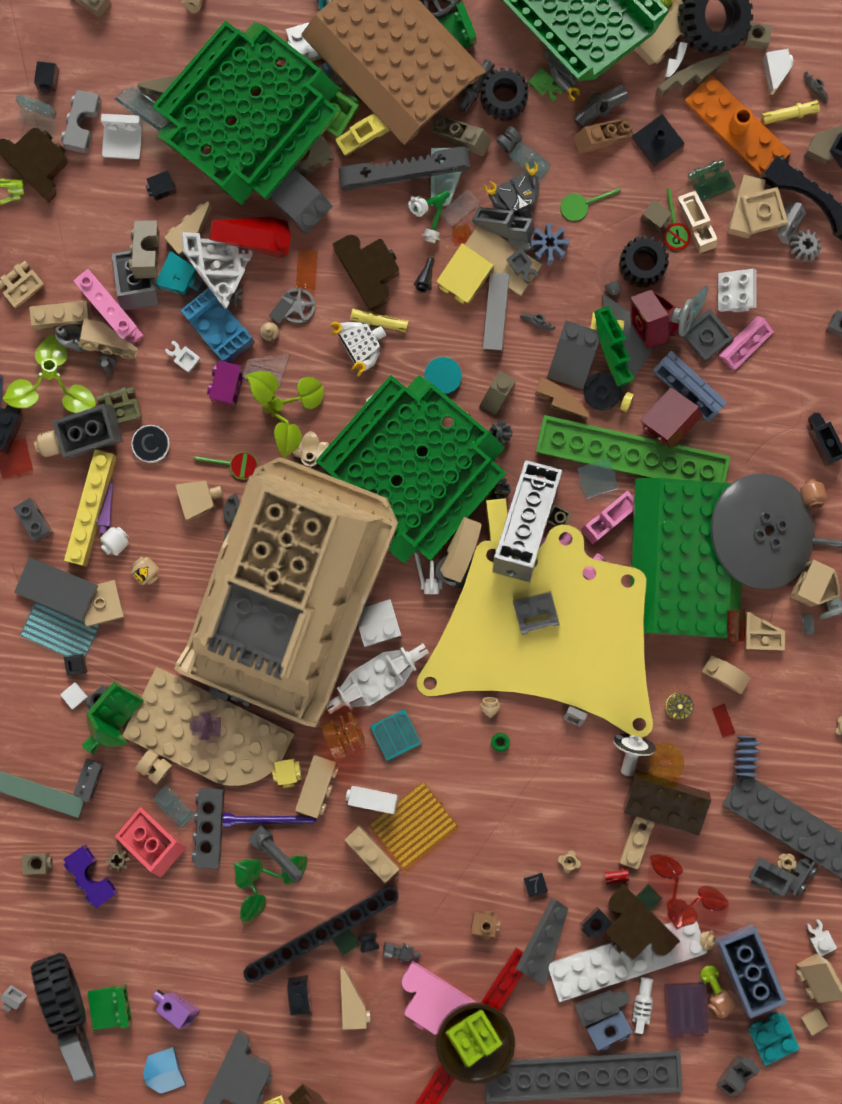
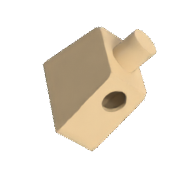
M207 481L175 485L185 520L188 522L215 509L214 499L224 497L221 486L210 489Z

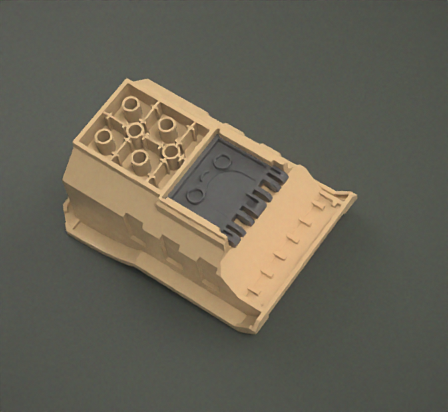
M278 457L269 463L255 468L253 476H250L232 527L220 549L187 646L176 662L174 669L182 675L298 723L317 727L329 704L365 602L377 579L399 524L388 498L283 457Z

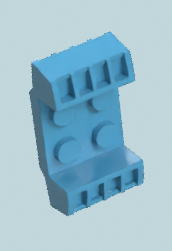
M207 288L180 310L223 362H232L255 343L252 336L241 326L227 308L224 309L210 288Z

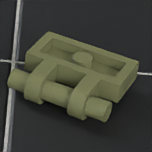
M125 386L118 391L111 393L108 391L104 392L103 395L97 396L99 404L106 402V404L114 406L118 424L142 418L138 400L136 398L129 400V395L136 393L134 386L129 388ZM122 397L123 402L113 404L112 400Z

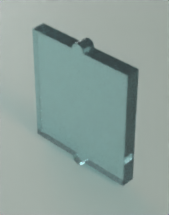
M610 459L577 468L581 479L580 485L583 486L586 498L619 489L615 478L616 472L613 471Z

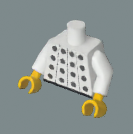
M333 322L328 326V328L333 327L335 329L331 333L332 336L340 333L338 337L354 363L351 369L356 368L359 370L357 376H360L363 371L375 365L381 350L378 340L386 336L381 326L371 331L367 324H362L361 322Z

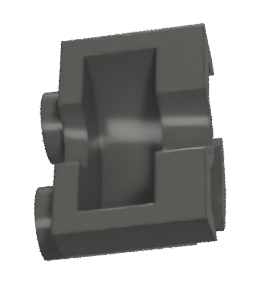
M759 857L748 878L752 879L751 884L760 889L763 885L769 888L768 893L779 898L780 895L785 896L794 875Z

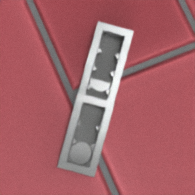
M490 273L483 349L503 350L509 274Z

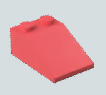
M142 807L134 813L115 835V838L150 872L160 878L187 848Z

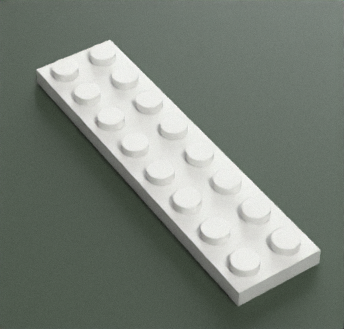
M695 915L664 924L680 940L665 957L655 956L651 951V945H648L631 961L623 952L619 954L611 946L613 942L552 961L549 965V972L559 1002L707 954L705 948L700 945L701 932Z

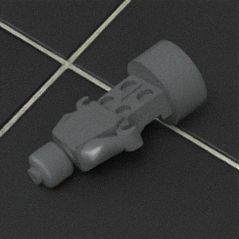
M385 942L382 956L389 959L391 957L400 958L399 962H410L412 957L413 959H419L421 954L419 951H413V947L405 943L401 947Z

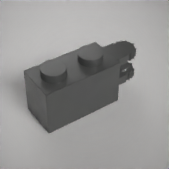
M609 989L574 1005L583 1026H587L620 1012L618 1007L626 1003L628 1004L630 995L626 990L612 993Z

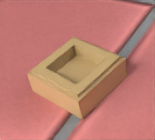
M818 1008L800 1017L811 1036L828 1027Z

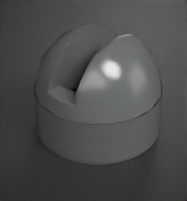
M618 280L604 286L606 292L611 296H616L621 290Z

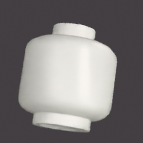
M111 527L100 538L102 543L101 549L107 555L110 553L118 555L128 546L129 536L120 527Z

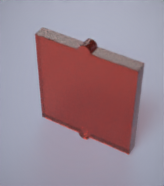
M26 438L13 441L8 454L0 451L2 478L13 475L19 476L21 473L33 471Z
M745 609L727 611V643L745 641Z

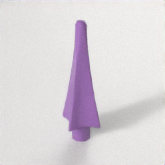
M113 483L109 484L106 499L96 523L100 527L99 534L103 535L107 532V528H111Z

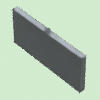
M288 292L285 293L284 297L293 300L292 304L282 298L269 314V317L277 323L282 321L293 306V303L297 300Z

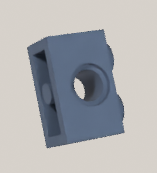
M620 1007V1012L585 1026L597 1050H607L613 1046V1042L617 1040L624 1041L630 1037L629 1034L632 1033V1030ZM608 1026L615 1028L612 1035L605 1034V1029Z

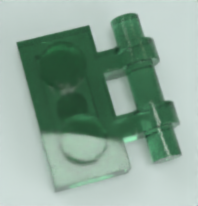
M723 159L717 162L715 160L709 162V165L703 168H695L693 172L687 174L690 181L693 179L699 181L693 185V188L701 202L735 189L736 186L729 170L721 172L719 169L725 166ZM710 172L714 174V176L709 177L707 179L704 176L705 174Z

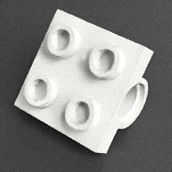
M755 269L718 273V311L746 312L749 311V308H756Z

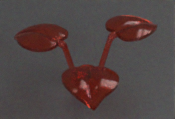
M656 854L650 856L652 867L659 876L665 879L674 878L675 880L672 899L667 903V916L672 921L676 930L696 923L698 914L693 906L699 901H702V905L706 909L712 911H721L728 908V900L720 891L711 886L700 887L698 890L700 897H697L689 905L682 899H676L679 881L677 875L683 873L681 865L674 858L667 855Z

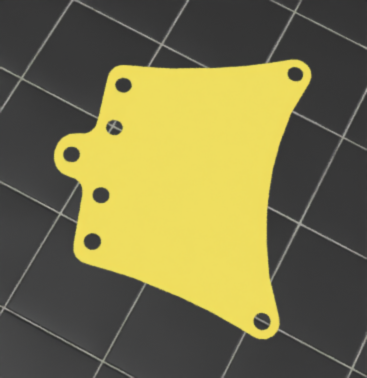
M570 525L555 526L549 531L545 542L539 547L537 554L538 564L534 568L530 582L492 572L494 562L487 559L486 553L489 549L497 550L499 542H481L476 547L464 588L446 629L417 678L418 690L426 696H438L461 691H504L544 697L578 707L602 717L630 735L641 738L647 736L653 728V720L647 691L644 660L643 618L646 577L644 573L636 568L588 557L584 551L583 535L578 529ZM568 532L572 535V542L569 545H562L560 543L559 536L561 533ZM586 567H593L596 570V576L591 580L583 577V570ZM629 574L633 576L634 584L632 587L626 588L621 584V578L624 575ZM551 591L560 626L554 627L552 625L528 631V634L522 635L513 601ZM549 612L524 620L526 624L551 618V614ZM427 677H433L437 681L436 687L432 690L426 689L424 686V679ZM636 718H642L646 722V727L641 731L633 728V721Z

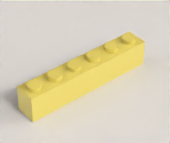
M94 449L64 559L66 562L85 567L88 565L98 528L96 523L106 499L117 459L112 453Z

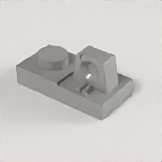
M798 202L794 206H785L784 210L788 224L780 226L777 235L781 242L787 245L791 242L792 237L806 215L803 205Z

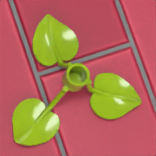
M53 334L48 336L36 350L35 360L41 366L42 372L39 373L35 386L32 388V384L27 380H16L8 386L3 397V401L12 407L20 409L32 407L39 399L35 390L38 389L42 378L44 377L48 380L57 378L63 392L66 394L62 399V404L68 412L75 414L96 407L95 398L86 387L75 384L70 387L69 391L66 390L60 374L57 373V367L62 366L66 362L68 354L65 347L58 342Z
M257 371L247 374L246 377L252 396L258 403H262V410L284 422L276 425L274 438L281 456L287 457L299 447L302 436L297 425H289V421L277 413L281 412L283 404L301 400L302 406L305 409L316 408L323 399L324 386L314 377H304L297 385L299 397L280 400L275 398L276 395L274 393L278 390L279 383L272 373Z

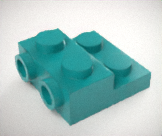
M775 1011L769 1014L767 1019L754 1021L750 1024L751 1027L747 1028L765 1066L800 1049L783 1012Z

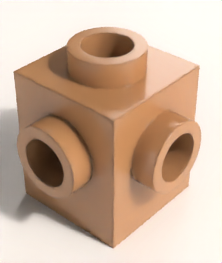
M482 910V913L473 912L471 934L479 935L478 938L490 940V937H495V932L499 933L500 921L497 920V915H493L494 912L489 910ZM487 922L489 926L484 927L483 924Z

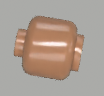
M815 479L806 481L805 485L800 488L802 501L809 509L821 508L827 501L825 485L817 482Z
M721 989L722 992L718 994L713 993L707 999V1009L715 1018L724 1019L736 1009V997L730 990Z

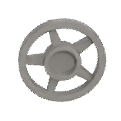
M302 288L288 290L289 294L298 292L297 300L284 318L296 324L308 321L315 311L313 296ZM301 292L307 294L312 302H304L301 299ZM284 295L282 296L284 300L292 304L293 300L284 297ZM312 305L310 314L305 318L303 315L305 307ZM292 313L300 314L302 319L293 320L288 316Z

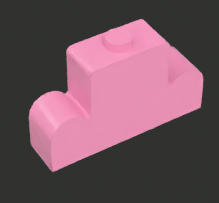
M413 960L403 974V988L408 992H415L405 1008V1015L414 1021L413 1024L421 1030L426 1028L433 1034H437L442 1020L450 1011L460 1005L476 1002Z

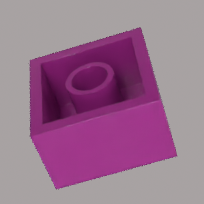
M219 360L218 364L214 365L212 371L214 380L212 384H209L207 395H209L213 404L232 409L236 408L245 374L241 366Z

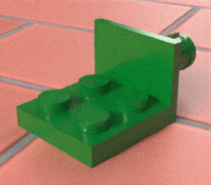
M114 681L87 712L88 730L91 735L82 744V747L88 753L94 755L101 745L107 747L124 746L127 742L119 729L144 702L143 698Z

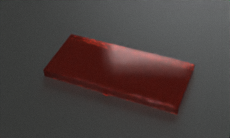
M725 704L712 708L722 737L734 734L735 730Z

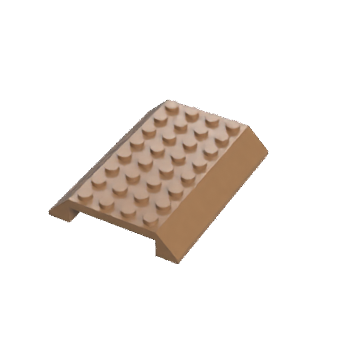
M332 0L313 17L301 33L306 42L404 146L418 134L419 128L470 83L472 85L475 84L486 74V71L419 0Z

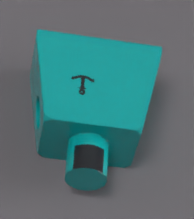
M170 251L155 285L159 289L187 296L190 288L200 292L204 281L196 278L198 272L194 266Z

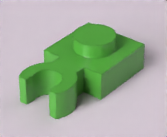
M542 68L539 69L528 83L542 96L547 92L549 99L553 102L557 99L553 92L563 93V89L560 86H554L555 80Z

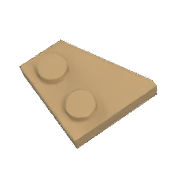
M745 612V649L785 650L784 630L775 627L750 612Z

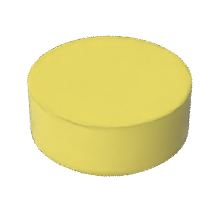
M629 392L625 394L620 407L621 410L628 412L634 394Z

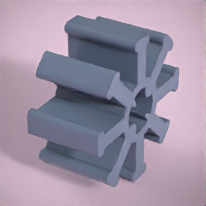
M552 223L546 224V235L538 227L533 235L538 240L534 241L532 239L530 243L531 251L533 249H540L535 253L534 257L537 262L540 261L544 254H547L546 265H553V253L561 261L566 251H562L560 248L567 249L569 245V238L558 240L560 237H563L565 232L562 227H559V230L554 235L552 234ZM547 241L548 243L550 241L553 243L552 247L551 245L549 247L546 246Z

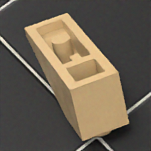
M341 967L343 1030L366 1029L367 1023H370V1011H366V1004L346 967Z

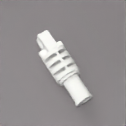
M641 977L639 994L635 997L632 1021L637 1022L635 1033L643 1034L644 1024H650L653 1004L651 997L653 979Z

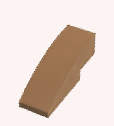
M542 377L540 378L535 395L552 400L550 408L583 420L588 418L589 413L573 395L554 382Z

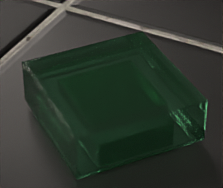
M649 884L636 895L649 910L663 899Z
M350 929L332 939L342 955H345L359 945Z

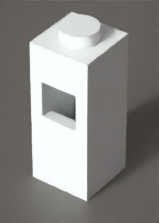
M351 786V790H347L346 801H348L350 806L395 815L399 795Z

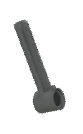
M260 825L249 837L248 841L258 850H265L294 882L301 881L303 873L273 843L274 835L263 825Z

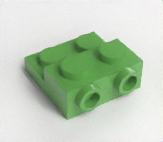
M335 84L339 91L331 99L330 103L340 111V114L326 130L340 137L348 124L353 121L362 105L358 103L359 99L352 94L347 96L343 93L344 89Z

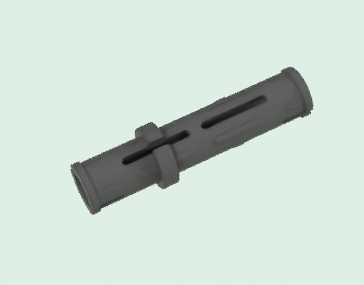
M485 59L481 67L486 71V74L475 84H470L468 88H465L464 95L456 106L461 112L467 113L472 102L478 98V93L484 79H487V75L495 67L492 61Z

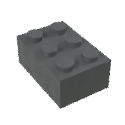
M102 404L53 421L63 458L73 459L94 452V449L101 450L123 442L113 405Z

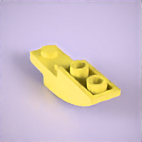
M373 113L351 126L349 131L335 140L343 154L348 156L374 138H380L390 130Z

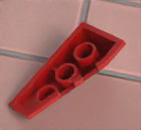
M269 216L212 221L209 240L282 258L288 255L291 234L288 221Z

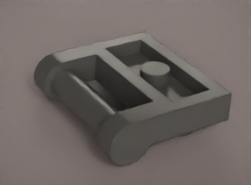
M551 591L513 601L522 635L528 634V631L552 625L554 627L560 626ZM549 612L551 614V618L526 624L524 620Z

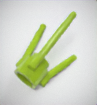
M0 179V188H8V193L13 194L11 197L0 200V205L13 200L21 199L20 195H25L23 180Z

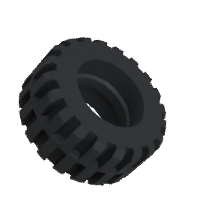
M681 0L683 4H680L678 11H680L678 22H681L680 32L685 34V41L691 42L690 46L698 49L699 52L717 53L736 48L740 45V41L745 40L747 37L746 32H750L752 27L750 21H753V14H751L753 5L749 3V0H719L725 9L726 20L718 34L713 32L706 22L705 10L709 0Z
M57 953L35 961L31 965L32 980L42 1014L51 1033L58 1035L82 1026L86 1022L85 1008L67 956L64 953Z

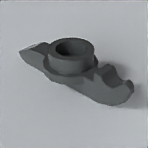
M807 71L804 72L805 83L826 103L829 98L823 89V81L818 78L814 80L812 78L813 75H809Z
M522 313L520 315L521 319L545 331H553L555 329V326H552L550 322H545V317L542 314H535L533 316L529 313Z

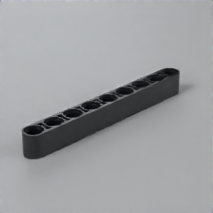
M392 885L385 886L250 962L244 969V978L248 982H256L393 905L398 900L399 893L397 888ZM387 890H392L395 893V898L388 900L385 898L384 893ZM369 900H375L378 902V907L374 910L369 909L367 903ZM357 909L361 912V917L353 919L350 912ZM341 919L344 922V927L341 929L335 928L333 921ZM324 929L327 932V936L319 938L316 931ZM303 938L308 939L310 946L307 948L301 947L299 940ZM289 948L293 954L289 958L284 957L282 950ZM265 959H274L275 966L268 967L265 964ZM251 967L256 968L258 975L255 977L250 976L248 969Z

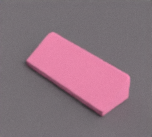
M757 316L718 355L735 371L774 331L765 318Z

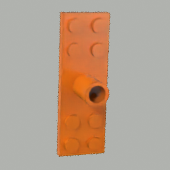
M712 74L685 99L684 103L759 176L776 156L786 159L791 154V151L753 115L752 111L739 102Z

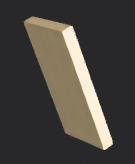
M477 226L465 245L495 265L490 273L509 274L508 289L521 297L529 284L524 281L523 273L517 276L506 262V259L519 249L499 235ZM528 256L533 262L530 268L538 272L542 264ZM533 274L528 275L530 283L534 278Z

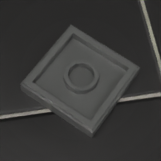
M711 309L690 325L688 333L683 336L703 362L707 361L734 339Z

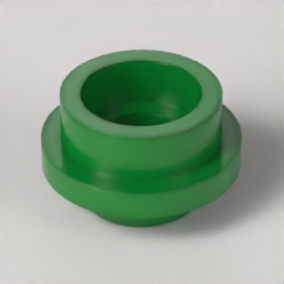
M496 733L491 738V746L497 752H504L510 746V739L504 733ZM498 739H503L504 744L502 746L497 745Z

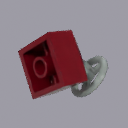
M653 290L630 297V324L647 349L668 342L673 323L679 324L678 332L683 337L688 333L693 319L694 300L688 299L683 309L675 307Z

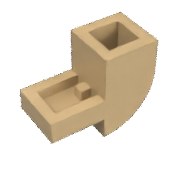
M712 655L702 670L705 675L721 682L724 686L739 694L743 693L751 679L737 667Z

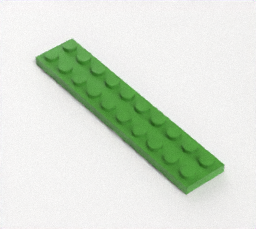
M546 415L543 416L536 453L646 478H669L725 483L731 458V456L677 444L671 449L667 445L662 446L654 439Z

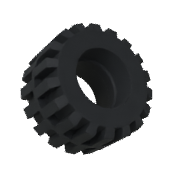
M501 68L499 72L496 69L493 70L492 75L490 73L487 75V79H484L481 89V102L483 109H487L486 113L488 115L493 114L494 119L500 117V121L508 118L509 121L512 120L513 116L518 117L520 112L524 111L529 93L528 84L525 83L524 76L520 77V72L516 71L514 73L512 68H509L508 71H505V68ZM500 87H508L513 90L516 96L511 101L502 102L493 93Z
M638 236L633 241L630 240L627 246L624 247L620 256L619 267H621V274L625 275L624 279L626 281L630 280L629 284L634 285L635 283L640 288L642 285L649 287L650 284H656L663 277L669 264V254L665 252V245L661 246L662 242L660 240L656 242L652 236L650 239H647V236H642L639 239ZM639 253L650 255L654 261V268L648 271L640 270L635 266L633 257Z

